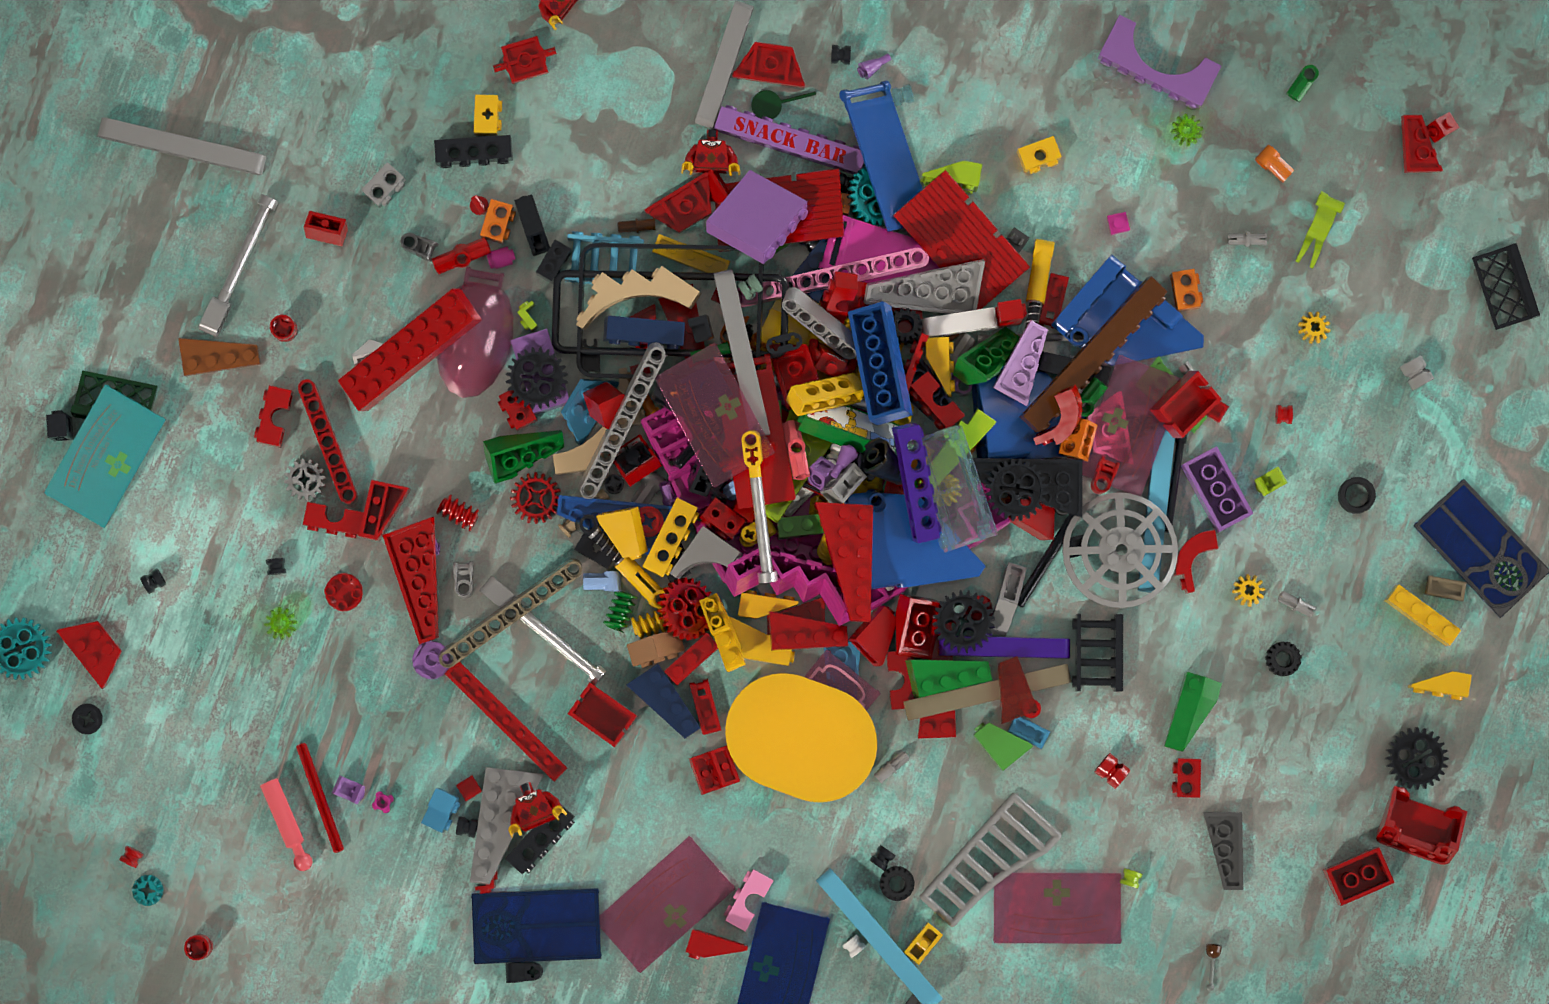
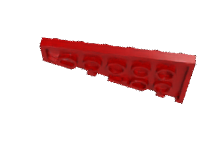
M815 502V508L818 511L819 521L825 534V541L838 577V584L841 587L849 620L870 622L873 505Z
M430 517L382 535L419 644L439 638L434 517Z

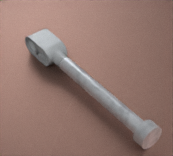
M260 195L257 202L260 205L219 296L218 298L212 297L200 322L199 330L217 337L232 306V304L228 303L270 210L275 211L278 201L266 195Z
M493 576L479 590L500 608L516 597ZM514 609L506 610V613L511 611L514 615H516V611ZM530 612L520 618L532 630L589 676L587 680L594 686L607 672L600 665L595 667Z

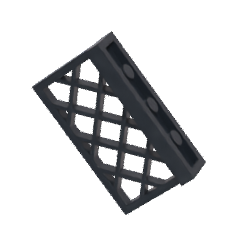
M1517 243L1472 258L1495 330L1540 317ZM1506 251L1509 258L1506 265L1495 261L1499 253ZM1485 258L1491 261L1488 270L1485 271L1479 268L1477 260ZM1493 263L1504 267L1499 277L1489 273ZM1505 269L1514 273L1515 277L1512 283L1501 279ZM1487 275L1497 279L1493 289L1485 286L1484 280ZM1499 281L1510 286L1505 295L1495 291ZM1511 287L1520 291L1518 301L1507 297ZM1493 293L1503 297L1499 308L1490 302ZM1505 299L1516 304L1511 314L1500 309ZM1517 305L1525 308L1527 316L1518 318L1513 315ZM1499 311L1509 315L1507 322L1498 325L1496 320Z

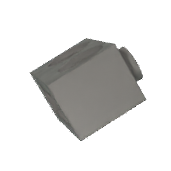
M387 162L361 190L380 208L382 205L386 206L392 200L391 196L395 191L398 193L403 189L406 180ZM390 175L397 177L393 184L387 183V178ZM382 189L383 195L379 198L374 197V191Z
M851 463L842 469L837 478L832 477L820 492L829 503L843 504L867 476L855 463Z

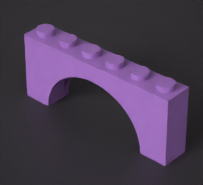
M1119 15L1097 58L1101 60L1100 63L1107 67L1113 66L1117 68V71L1127 76L1129 74L1135 77L1134 80L1141 84L1147 83L1151 85V88L1161 93L1163 91L1169 94L1168 97L1175 101L1181 100L1185 102V105L1191 109H1200L1221 65L1204 58L1200 65L1184 74L1169 75L1158 72L1143 62L1135 49L1133 34L1136 23Z

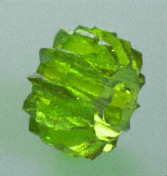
M1187 114L1183 115V119L1178 116L1176 118L1177 122L1172 123L1175 129H1172L1170 132L1171 134H1177L1173 138L1174 141L1181 139L1179 145L1186 141V146L1189 147L1191 141L1196 144L1198 142L1196 138L1202 137V134L1199 132L1203 131V127L1197 126L1200 124V120L1193 121L1195 115H1192L1190 119H1188ZM1184 126H1186V128L1189 127L1191 129L1189 134L1188 132H1183L1185 128Z
M278 607V614L271 610L270 612L273 617H265L267 620H270V623H265L264 626L271 627L267 633L271 634L274 632V639L280 635V639L284 640V633L290 638L292 635L289 630L294 632L297 630L291 627L292 624H298L296 620L291 621L295 614L288 615L289 609L287 608L282 613V608ZM279 619L286 622L285 626L282 625V629L276 625L277 622H280Z

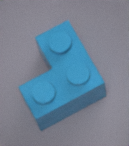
M436 788L421 823L441 833H444L445 830L448 831L453 822L450 818L453 813H457L461 805L458 802L460 798L445 790Z

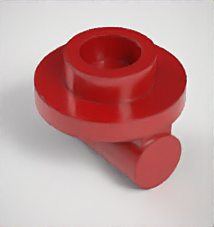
M478 195L473 196L470 202L471 211L476 215L485 214L489 207L487 199Z

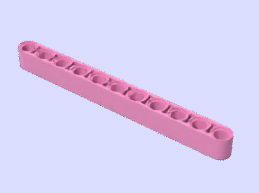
M913 248L785 278L788 282L792 283L793 287L800 289L803 293H810L828 289V282L822 283V276L825 274H829L832 279L835 271L842 272L843 270H848V273L858 274L859 282L924 267L929 261V256L923 249ZM922 253L923 259L920 262H915V255ZM903 257L904 264L899 267L896 266V260ZM884 261L886 263L885 268L882 271H878V263ZM866 266V273L859 275V268ZM810 278V286L804 288V280ZM763 282V303L782 299V286L779 282ZM773 286L774 293L767 296V288ZM737 288L741 308L758 304V292H756L754 299L747 300L740 288Z

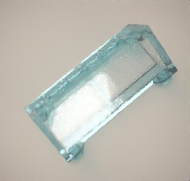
M962 425L948 427L925 435L922 438L923 446L927 449L926 464L929 465L931 470L929 480L934 487V495L932 496L938 508L936 516L942 531L938 539L941 549L945 553L997 536L998 532ZM913 440L908 442L909 450L914 447Z

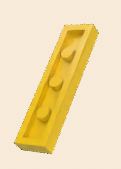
M661 234L658 235L655 244L687 245ZM652 250V253L705 273L726 271L730 264L729 260L703 250Z

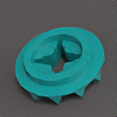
M152 875L139 877L132 887L133 898L137 903L144 906L156 904L163 895L161 881ZM146 885H149V888L155 890V892L149 893L146 899L145 892L140 891V889L146 888Z

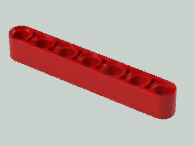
M309 379L302 380L298 385V391L339 498L345 504H354L358 500V493L317 386ZM306 384H311L312 391L307 394L304 393L303 387ZM318 402V410L311 411L310 404ZM321 419L325 420L326 426L323 429H318L316 426L317 422ZM327 437L333 439V444L330 447H325L323 444L324 439ZM333 455L340 457V461L336 465L330 463V458ZM345 473L347 476L346 480L342 483L338 482V474ZM350 490L353 492V498L347 501L344 499V493Z

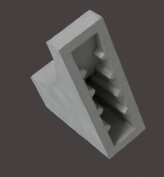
M703 526L670 574L680 579L689 569L704 563H717L727 567L728 564L741 558L743 553Z
M1009 562L992 615L995 617V621L990 622L995 625V628L989 629L993 634L1006 637L1016 611L1027 569Z

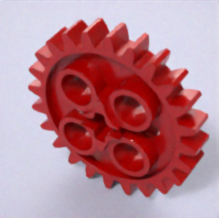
M685 577L668 583V587L663 588L665 593L659 594V597L663 600L657 602L661 606V609H658L657 612L662 613V616L658 619H664L665 621L662 627L668 626L667 633L673 631V637L679 636L680 640L685 638L686 640L697 639L699 635H705V631L710 630L699 601L709 597L712 592H705L707 586L700 587L701 581L694 582V578L687 579ZM687 592L690 594V600L687 597ZM673 602L676 604V610L673 607ZM697 608L700 610V616L697 613Z

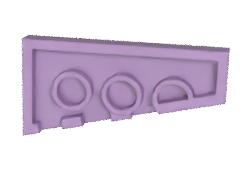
M1032 320L1029 321L993 388L1026 406L1028 405L1048 329Z

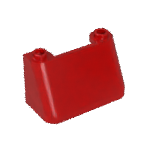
M1394 786L1391 790L1376 840L1383 845L1437 864H1449L1459 850L1468 811L1462 810L1458 806H1451L1445 811L1409 799L1410 793L1406 788Z

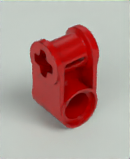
M1104 456L1100 457L1091 482V490L1095 494H1103L1110 489L1120 463L1106 460ZM1098 480H1102L1105 483L1104 490H1100L1097 487L1096 483Z

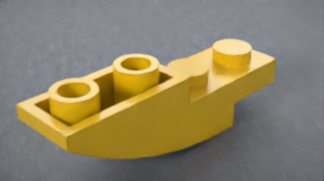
M715 593L700 600L699 602L708 627L715 638L726 671L730 672L746 665L741 653V645L718 594Z

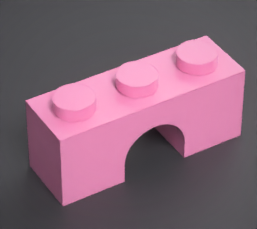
M754 869L752 872L747 871L743 879L745 882L742 889L738 888L733 897L736 899L734 905H729L724 913L727 916L725 921L745 932L755 915L745 907L746 898L750 894H758L765 897L774 881Z

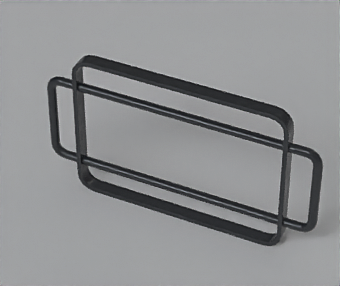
M593 243L587 245L580 255L579 270H563L554 278L552 346L557 352L562 354H577V368L583 375L591 378L632 379L634 374L588 373L582 366V354L644 356L647 348L582 347L583 329L577 326V347L562 346L559 343L562 279L567 277L579 278V315L582 310L584 311L585 278H595L597 274L601 275L603 272L610 278L622 279L627 272L585 270V259L590 250L595 248L739 250L725 245ZM759 262V274L754 275L762 287L764 281L779 282L782 286L780 335L787 334L789 314L782 308V302L786 291L789 289V282L784 276L779 274H764V264ZM636 271L646 279H653L651 278L653 274L651 271ZM672 272L682 280H715L714 273ZM733 273L735 281H746L752 275L751 273ZM763 290L758 293L756 351L751 350L753 358L762 357L764 354L769 353L761 351ZM700 349L664 350L666 356L691 357V351ZM654 350L651 355L659 356L661 351ZM732 352L730 354L718 356L722 358H733ZM785 353L778 354V355H772V354H770V358H771V359L779 358V357L783 356ZM756 365V371L760 370L761 365ZM657 375L655 379L661 380L664 375ZM665 375L667 377L672 376L677 380L687 377L686 375Z

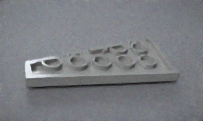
M982 259L867 283L864 303L872 305L884 301L895 308H910L947 314L976 310L985 260Z
M486 767L470 877L471 883L490 885L512 840L508 828L510 826L512 808L516 804L515 799L523 796L520 785L531 782L535 791L544 776L543 774Z

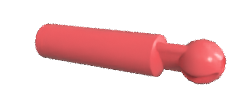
M278 778L260 785L286 848L293 850L295 868L299 871L310 869L313 863L312 857L303 850L301 844L304 838Z

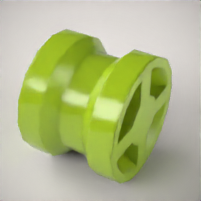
M1124 868V877L1120 880V883L1138 889V881L1142 878L1143 874Z

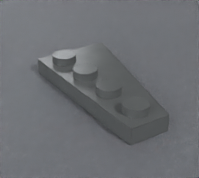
M1203 812L1223 889L1244 890L1242 812Z

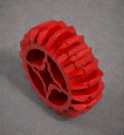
M534 472V478L531 479V475L528 473L527 481L520 477L522 484L520 485L515 482L514 485L518 487V490H511L516 496L510 497V500L516 501V503H513L511 506L512 508H519L515 511L516 515L521 512L523 513L520 517L521 520L528 516L527 523H531L532 518H534L535 524H538V518H541L542 522L546 523L545 516H548L551 520L553 517L550 513L557 514V510L554 507H558L556 500H558L559 496H556V494L560 493L561 489L554 490L558 483L553 482L550 484L552 481L551 476L544 480V473L541 474V478H538V473ZM542 483L547 487L536 491L530 484ZM525 488L529 493V498L521 505V494ZM530 491H532L534 494L536 493V495H541L539 499L542 506H540L539 503H536V501L534 503L532 502L533 496ZM551 491L552 501L547 509L543 500ZM538 506L543 512L533 514L527 512L526 509Z

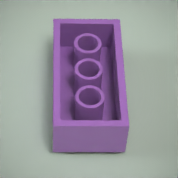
M547 329L510 340L516 360L519 359L517 353H520L522 356L525 355L524 349L531 353L532 347H534L536 352L542 347L543 353L549 349L550 356L555 353ZM526 363L523 367L525 372H531L534 369L532 363ZM546 365L542 371L545 375H549L552 373L553 367ZM536 374L535 377L522 375V378L534 379L535 383H538V380L554 381L552 378H541L539 374ZM524 382L526 391H529L531 383ZM547 384L540 387L542 394H547L550 391V386ZM562 384L566 391L559 392L562 398L555 397L556 404L550 401V407L548 408L546 404H543L542 410L536 405L533 410L534 415L565 406L569 399L566 385Z
M1217 446L1181 465L1216 533L1253 515L1248 502Z

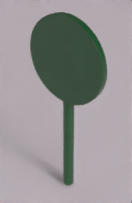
M763 90L754 96L751 104L752 111L758 118L768 117L774 119L781 112L782 103L814 96L816 92L781 100L775 92Z

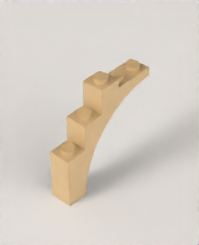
M663 266L660 269L656 268L651 276L653 278L651 282L633 269L630 272L627 271L622 277L621 281L623 283L621 285L602 272L601 275L597 274L592 281V289L598 293L590 297L587 302L589 306L585 311L582 310L576 319L578 321L576 325L586 330L593 320L606 309L619 302L638 297L666 298L692 309L702 293Z
M627 368L619 369V374H631V372H627ZM619 379L618 390L624 394L631 379ZM628 401L626 406L633 407L632 403L634 401ZM644 409L639 410L631 427L642 425L641 419L645 418ZM620 418L617 423L624 424L627 422V419ZM602 426L592 438L582 445L567 452L554 454L555 474L563 475L585 472L606 428ZM611 435L609 440L616 441L619 436Z

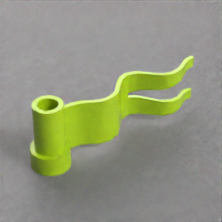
M1323 191L1320 192L1315 205L1319 207L1296 258V262L1299 263L1315 238V247L1310 263V268L1312 269L1319 257L1336 213L1341 214L1345 205L1344 202L1328 196Z

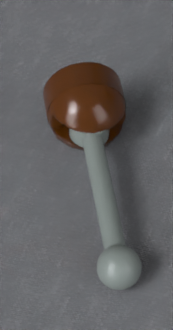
M1206 944V954L1211 958L1209 984L1207 985L1208 991L1214 990L1215 958H1218L1221 954L1222 945Z

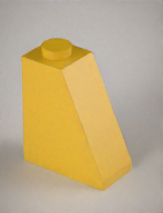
M638 507L603 512L596 516L597 521L623 558L630 557L631 560L642 558V554L648 552Z

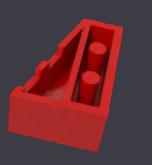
M371 480L358 536L380 542L383 537L382 535L386 532L411 489Z

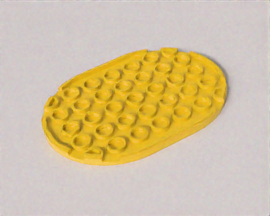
M778 673L761 677L750 683L738 694L728 712L725 726L726 742L730 755L737 767L756 783L798 799L810 802H830L843 798L856 790L865 781L875 763L877 735L874 723L866 709L848 693L809 678L790 673Z

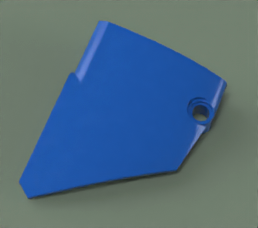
M1111 254L1054 320L1051 326L1068 339L1072 345L1083 348L1143 281H1139L1125 269L1126 266ZM1164 300L1161 305H1155L1152 309V315L1147 320L1143 319L1139 323L1140 328L1134 334L1130 333L1126 337L1128 341L1121 348L1117 347L1113 351L1115 355L1108 362H1104L1114 366L1203 348L1204 335L1186 321L1178 310ZM1081 333L1084 337L1083 341L1076 342L1073 339V334Z
M1036 371L1027 406L993 388L998 379V374L987 382L972 384L974 413L979 409L996 421V424L976 446L977 458L1040 459L1065 457L1059 454L1060 444L1056 445L1055 441L1047 445L1042 443L1036 445L1033 438L1040 432H1035L1019 417L1053 380L1046 372ZM1061 414L1049 421L1051 425L1047 429L1059 424Z
M869 489L864 493L851 494L844 502V504L873 505L871 589L892 586L905 588L979 577L986 567L937 514V521L941 525L940 538L923 543L914 542L904 494L880 493L875 489ZM874 496H878L877 501L875 503H871V499ZM920 498L918 500V505L922 506L925 501L922 498ZM928 516L922 518V525L928 522Z

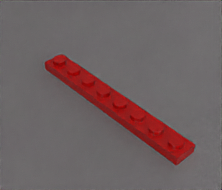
M461 662L447 670L445 675L554 782L568 769Z

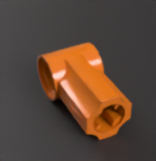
M1267 145L1255 158V161L1262 168L1269 170L1282 183L1294 171L1280 157L1278 151L1270 145Z

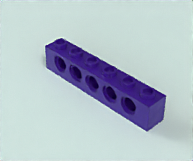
M916 423L893 427L892 432L912 539L916 543L939 539L941 525L936 518L938 508L932 496L934 495V487L929 480L931 470L929 465L926 464L927 449L923 446L922 438H924L923 429ZM913 440L914 447L909 450L907 447L908 442ZM917 459L918 464L912 469L911 462ZM918 478H920V479H921V484H920V486H919V487H915V485H914L915 480L918 479ZM921 497H924V504L922 506H919L918 500ZM928 516V522L922 525V518Z

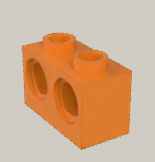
M494 199L490 200L480 233L481 238L485 237L487 240L503 244L504 240H508L511 229H508L509 223L514 221L516 211H513V205ZM499 209L507 211V214L502 218L496 215ZM494 227L501 228V233L497 236L491 234V230Z
M1195 269L1172 272L1170 280L1176 310L1181 312L1199 309L1201 303H1203L1202 292H1198L1197 286L1200 284L1199 274L1195 273ZM1181 277H1188L1190 285H1183ZM1184 296H1192L1194 299L1193 304H1187L1184 301Z
M1080 419L1076 429L1060 444L1059 454L1070 459L1088 462L1098 425L1087 419Z

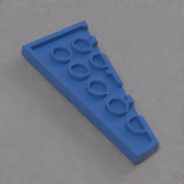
M559 495L557 515L575 522L580 515L589 514L596 517L603 512L632 507L640 509L645 506H651L661 512L665 522L672 506ZM644 514L645 522H643L642 525H648V527L653 529L651 523L654 521V519H656V517L649 519L648 516ZM585 519L583 521V527H590L589 520ZM658 534L652 537H645L648 552L644 554H649ZM668 534L666 537L668 543L671 542V534ZM660 551L658 553L660 561H666L669 558L667 551Z

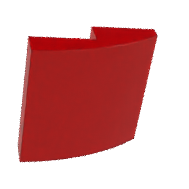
M727 745L689 758L701 795L740 782Z

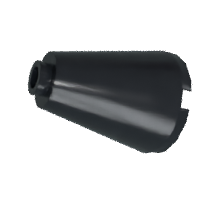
M879 437L869 441L864 446L866 448L864 453L860 452L858 467L866 474L896 485H902L897 454L888 441Z

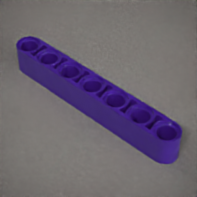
M987 637L989 642L982 641V648L976 645V651L974 652L970 647L968 653L965 652L964 648L958 653L957 647L951 651L950 644L944 647L943 643L945 640L939 641L940 656L1070 658V639Z

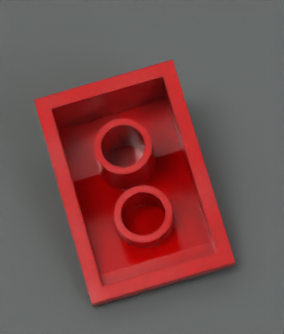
M905 594L899 595L896 609V654L932 659L937 636L934 631L938 628L933 627L932 623L937 622V620L933 619V615H938L935 608H941L939 601Z
M693 928L686 952L689 953L688 957L699 960L700 957L706 958L747 951L748 945Z

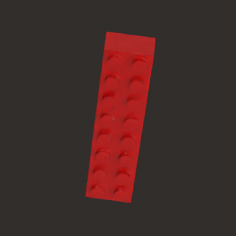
M451 289L342 376L338 382L358 411H369L481 322L482 319L461 289Z

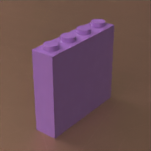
M749 170L706 221V232L765 264L768 259L774 256L776 249L785 243L787 236L795 231L800 220L806 218L808 214L807 201Z

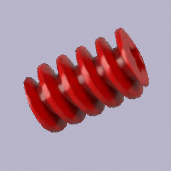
M450 494L442 500L436 514L438 515L442 511V517L445 518L449 515L450 522L456 518V525L462 523L463 529L469 526V532H471L479 517V509L471 512V505L465 509L466 502L458 505L459 499L456 498L454 501H451L452 495Z

